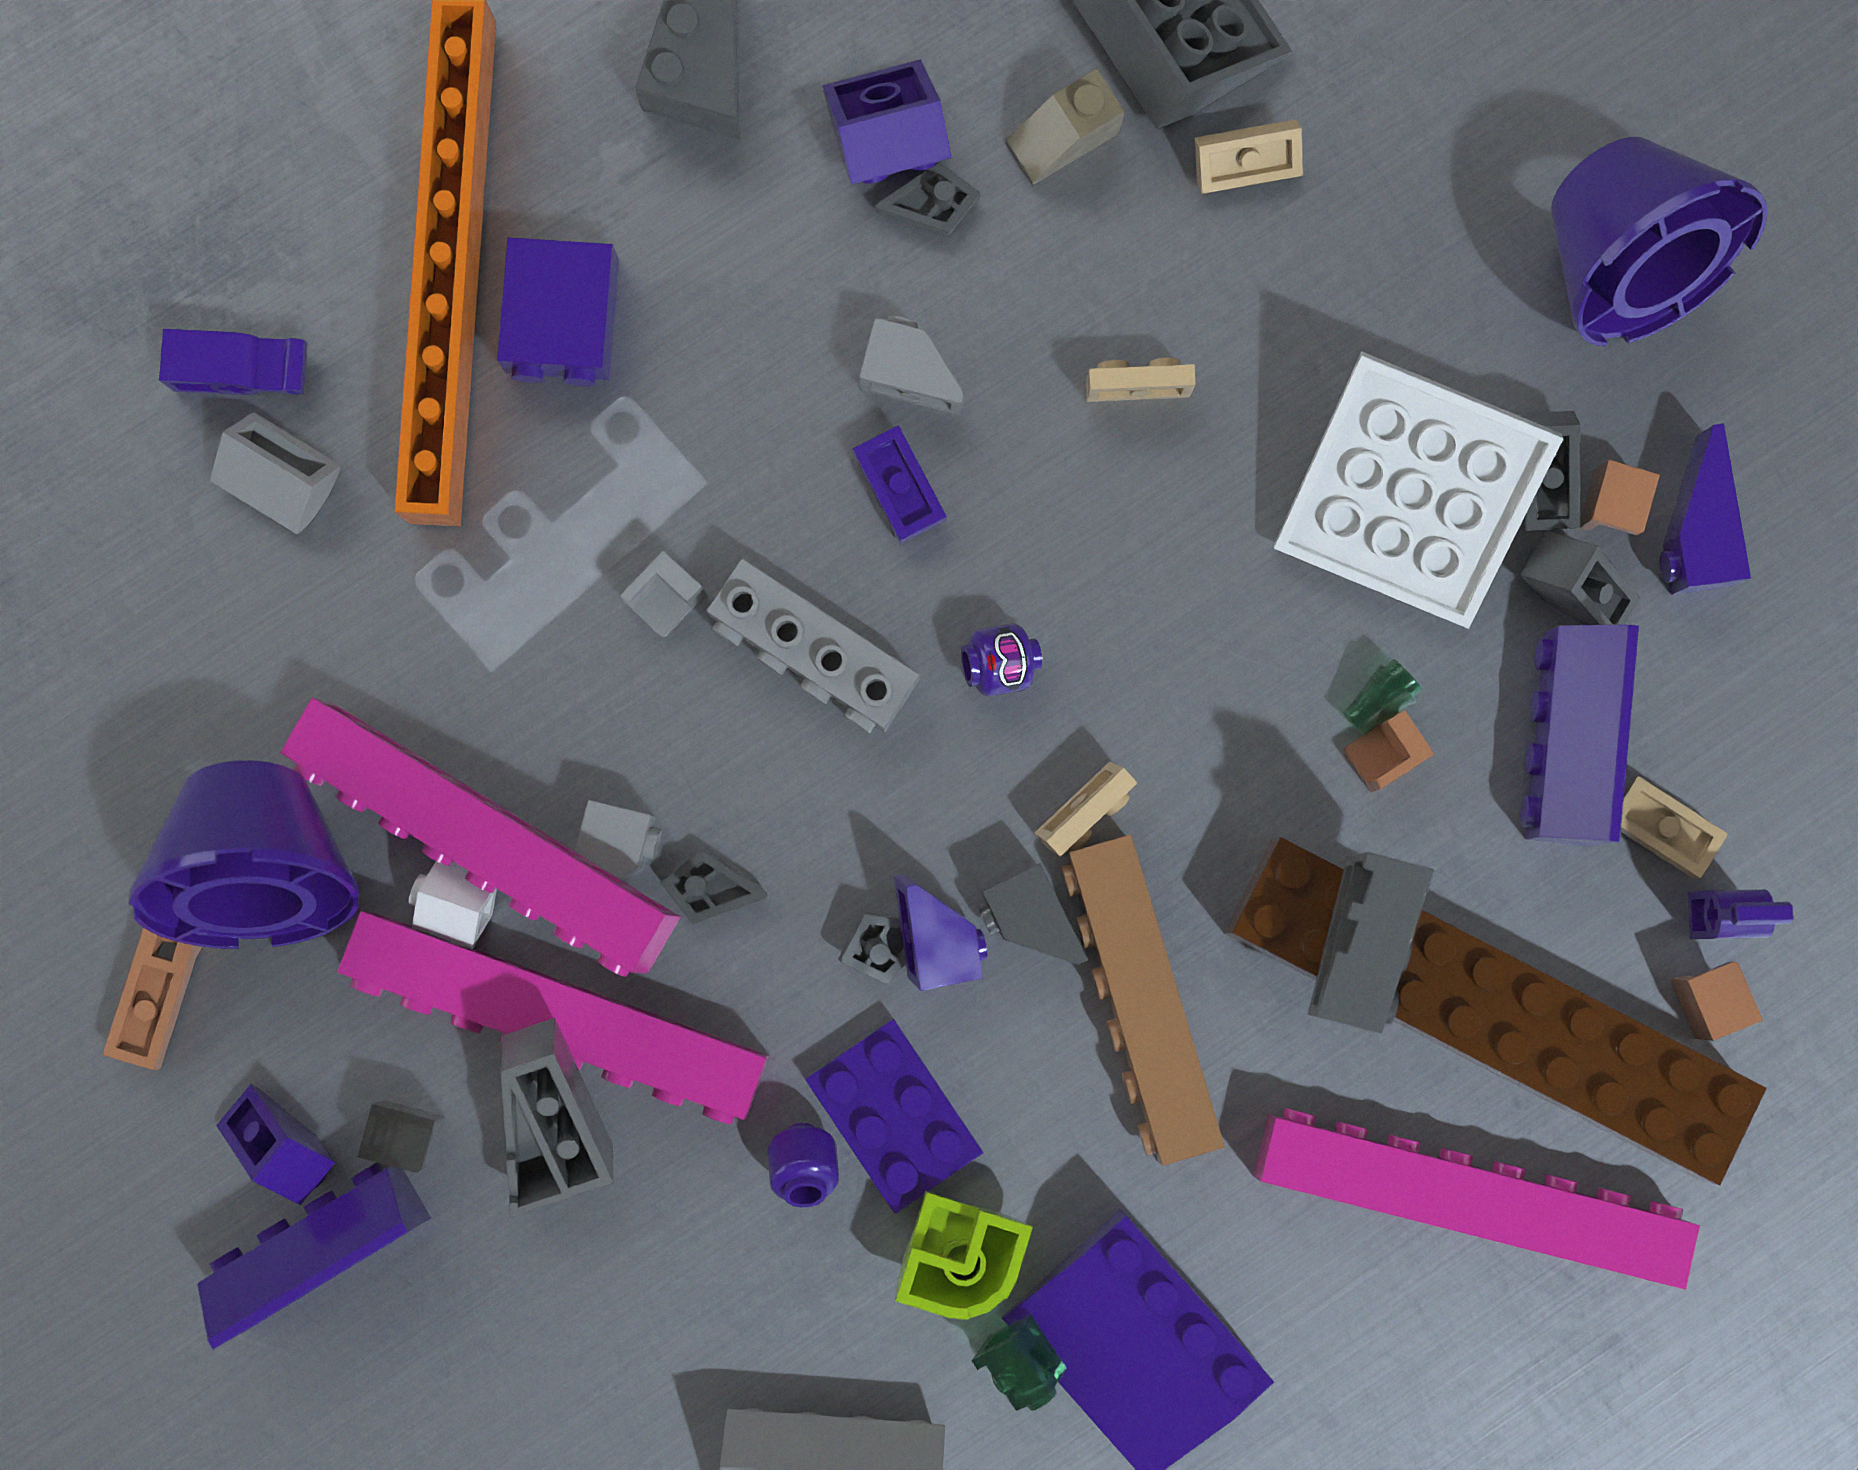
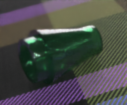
M1393 659L1385 667L1382 664L1377 667L1351 705L1342 713L1365 735L1375 726L1416 703L1417 701L1414 697L1423 688L1397 660Z

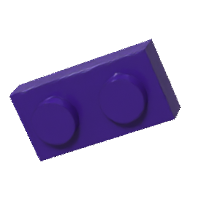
M899 425L852 448L853 455L900 544L947 521V516Z

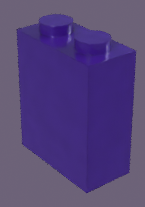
M507 238L497 361L506 374H511L513 380L525 383L543 382V376L564 377L563 382L566 384L583 387L594 386L595 380H610L619 258L613 244Z

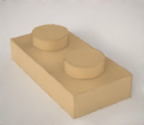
M1296 119L1195 137L1197 185L1202 194L1303 176L1302 128Z
M1178 358L1154 359L1149 362V366L1129 367V363L1124 360L1100 362L1097 364L1096 369H1089L1086 378V401L1188 398L1191 396L1196 385L1195 364L1181 365V360Z
M1109 761L1034 834L1049 850L1058 856H1061L1066 851L1069 853L1079 849L1090 838L1092 834L1090 828L1104 815L1107 817L1111 816L1125 806L1130 799L1128 792L1137 782L1124 767Z
M1640 776L1632 777L1625 787L1621 832L1691 878L1701 879L1729 834Z

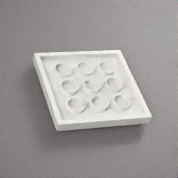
M1361 351L1276 538L1274 549L1469 629L1564 438L1562 433Z

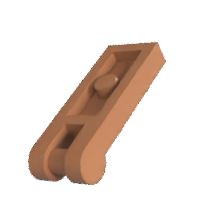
M143 928L102 1054L103 1056L151 1070L161 1069L196 957L202 947L172 941ZM164 941L177 945L172 960L158 956Z

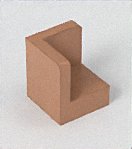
M1608 460L1600 465L1592 474L1580 517V529L1590 531L1600 524L1634 535L1643 533L1660 474L1613 460Z
M1405 710L1388 718L1344 748V753L1370 792L1384 788L1435 755Z
M1727 962L1695 976H1679L1671 980L1695 1039L1715 1041L1763 1021L1737 962Z

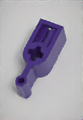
M163 329L159 381L174 392L252 395L259 392L304 394L308 343L303 339L258 338L250 334L237 332Z
M1766 889L1688 892L1690 939L1769 938L1774 931L1775 924H1790L1794 920L1793 905L1790 902H1774L1772 895Z

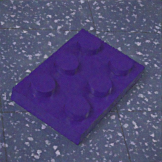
M894 1018L805 1078V1081L894 1214L925 1194V1191L931 1190L984 1153Z

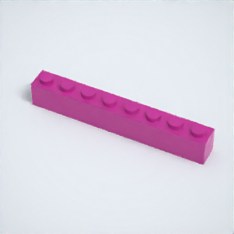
M312 697L280 752L297 763L293 770L307 781L322 786L323 782L326 781L339 790L335 797L340 802L360 812H364L366 808L382 816L378 822L382 828L403 839H407L409 834L425 843L421 849L425 855L446 866H450L452 861L468 870L465 879L471 884L489 893H494L496 888L512 898L509 906L513 910L534 921H537L542 916L556 925L553 931L555 936L579 949H582L584 943L601 953L598 962L618 975L626 977L629 971L631 973H649L681 918L675 912L335 703Z
M360 911L337 973L352 978L350 987L378 997L381 996L383 989L401 995L400 1005L410 1010L430 1015L434 1007L453 1014L450 1023L457 1027L481 1033L483 1026L503 1032L500 1039L501 1042L505 1034L555 1018L579 1070H581L583 1062L604 1069L601 1078L611 1083L631 1088L635 1080L654 1087L651 1096L666 1103L682 1106L684 1099L704 1105L702 1115L732 1125L735 1117L744 1120L748 1116L770 1056L474 948L471 950L412 929L411 925L375 912Z
M1284 1108L1283 1117L1267 1115L1253 1177L1261 1182L1684 1290L1687 1288L1700 1225L1683 1220L1682 1214L1684 1209L1655 1201H1650L1649 1210L1629 1206L1630 1195L1598 1187L1596 1197L1576 1192L1578 1182L1549 1174L1545 1175L1544 1184L1524 1179L1526 1169L1498 1161H1493L1491 1170L1472 1166L1473 1155L1441 1147L1439 1157L1419 1152L1421 1142L1389 1134L1387 1144L1367 1139L1369 1129L1337 1121L1335 1131L1314 1126L1316 1115Z

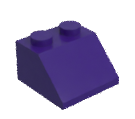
M921 59L822 85L843 164L851 184L859 182L866 184L877 183L886 179L889 174L908 169L926 170L934 167L941 160L952 158L941 100Z

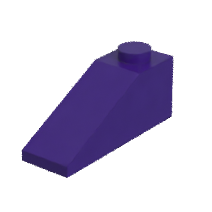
M1724 423L1712 425L1695 437L1662 544L1664 551L1661 552L1659 559L1661 576L1666 583L1669 582L1671 595L1733 587L1751 579Z

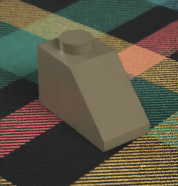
M1096 68L1048 98L1006 139V145L1031 184L1034 185L1118 135L1125 111Z

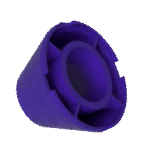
M1626 137L1616 140L1586 157L1563 180L1551 204V215L1570 311L1576 330L1585 341L1593 345L1606 346L1608 344L1606 339L1621 336L1628 344L1653 335L1694 311L1732 278L1735 271L1730 265L1743 248L1747 246L1750 250H1754L1759 242L1768 216V206L1763 195L1749 182L1642 137Z
M238 760L206 766L192 773L186 779L130 888L129 905H132L134 908L133 919L140 926L153 934L172 941L208 948L239 949V939L272 938V947H278L321 937L343 926L357 912L359 889L305 779L296 771L279 764L264 761Z

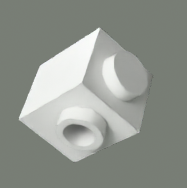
M436 861L427 876L419 874L411 889L409 904L415 906L412 929L473 950L492 916L497 888L494 893L486 892L465 879L468 870L455 862H452L450 866H446Z

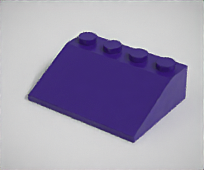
M1121 1208L1002 1316L1003 1321L1135 1470L1167 1469L1237 1418L1274 1383L1262 1366Z

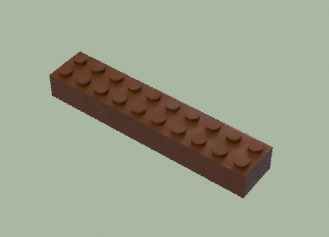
M1282 837L1271 839L1224 934L1316 981L1344 869ZM1421 910L1412 938L1410 959L1406 969L1401 973L1395 991L1399 993L1398 1008L1393 1020L1395 1023L1698 1180L1721 1185L1763 1098L1766 1087Z

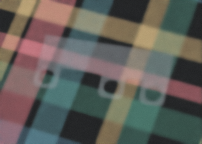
M628 397L619 398L594 419L591 425L593 436L616 460L619 466L553 524L522 491L509 493L485 514L483 518L485 530L511 558L491 578L484 582L457 551L452 549L442 551L417 573L415 584L418 590L491 672L708 484L633 399ZM619 412L632 414L640 425L638 437L627 445H619L612 442L606 432L608 420ZM510 506H521L531 515V529L522 538H508L499 529V516L503 510ZM446 564L458 567L464 576L462 590L456 596L450 598L437 595L431 587L433 572L438 567Z

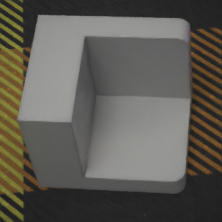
M663 550L620 595V598L659 636L666 637L702 600L706 592L691 575Z

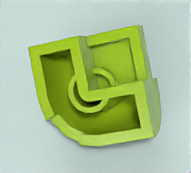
M925 1191L912 1237L908 1241L896 1286L895 1301L955 1319L969 1320V1318L990 1312L1004 1299L1007 1300L1013 1289L1033 1227L999 1212Z

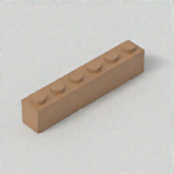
M1132 835L1067 853L1066 856L1069 864L1060 867L1063 881L1069 897L1078 895L1084 915L1076 918V924L1084 948L1093 946L1099 967L1091 969V974L1099 999L1109 998L1114 1019L1107 1020L1106 1024L1115 1052L1124 1050L1130 1068L1129 1071L1122 1072L1121 1074L1130 1103L1140 1102L1145 1122L1138 1124L1137 1129L1145 1155L1155 1154L1157 1161L1162 1166L1225 1148Z

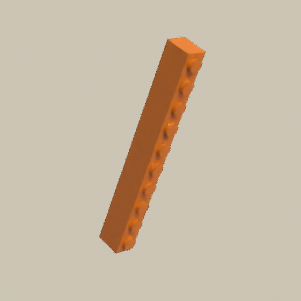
M432 0L394 511L408 524L461 526L496 20L486 0Z

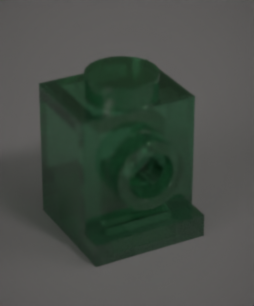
M1031 1314L990 1334L972 1359V1363L977 1370L984 1366L988 1368L994 1385L999 1392L1007 1397L1015 1411L1026 1406L1030 1411H1034L1050 1402L1057 1394L1055 1386L1066 1370V1366Z

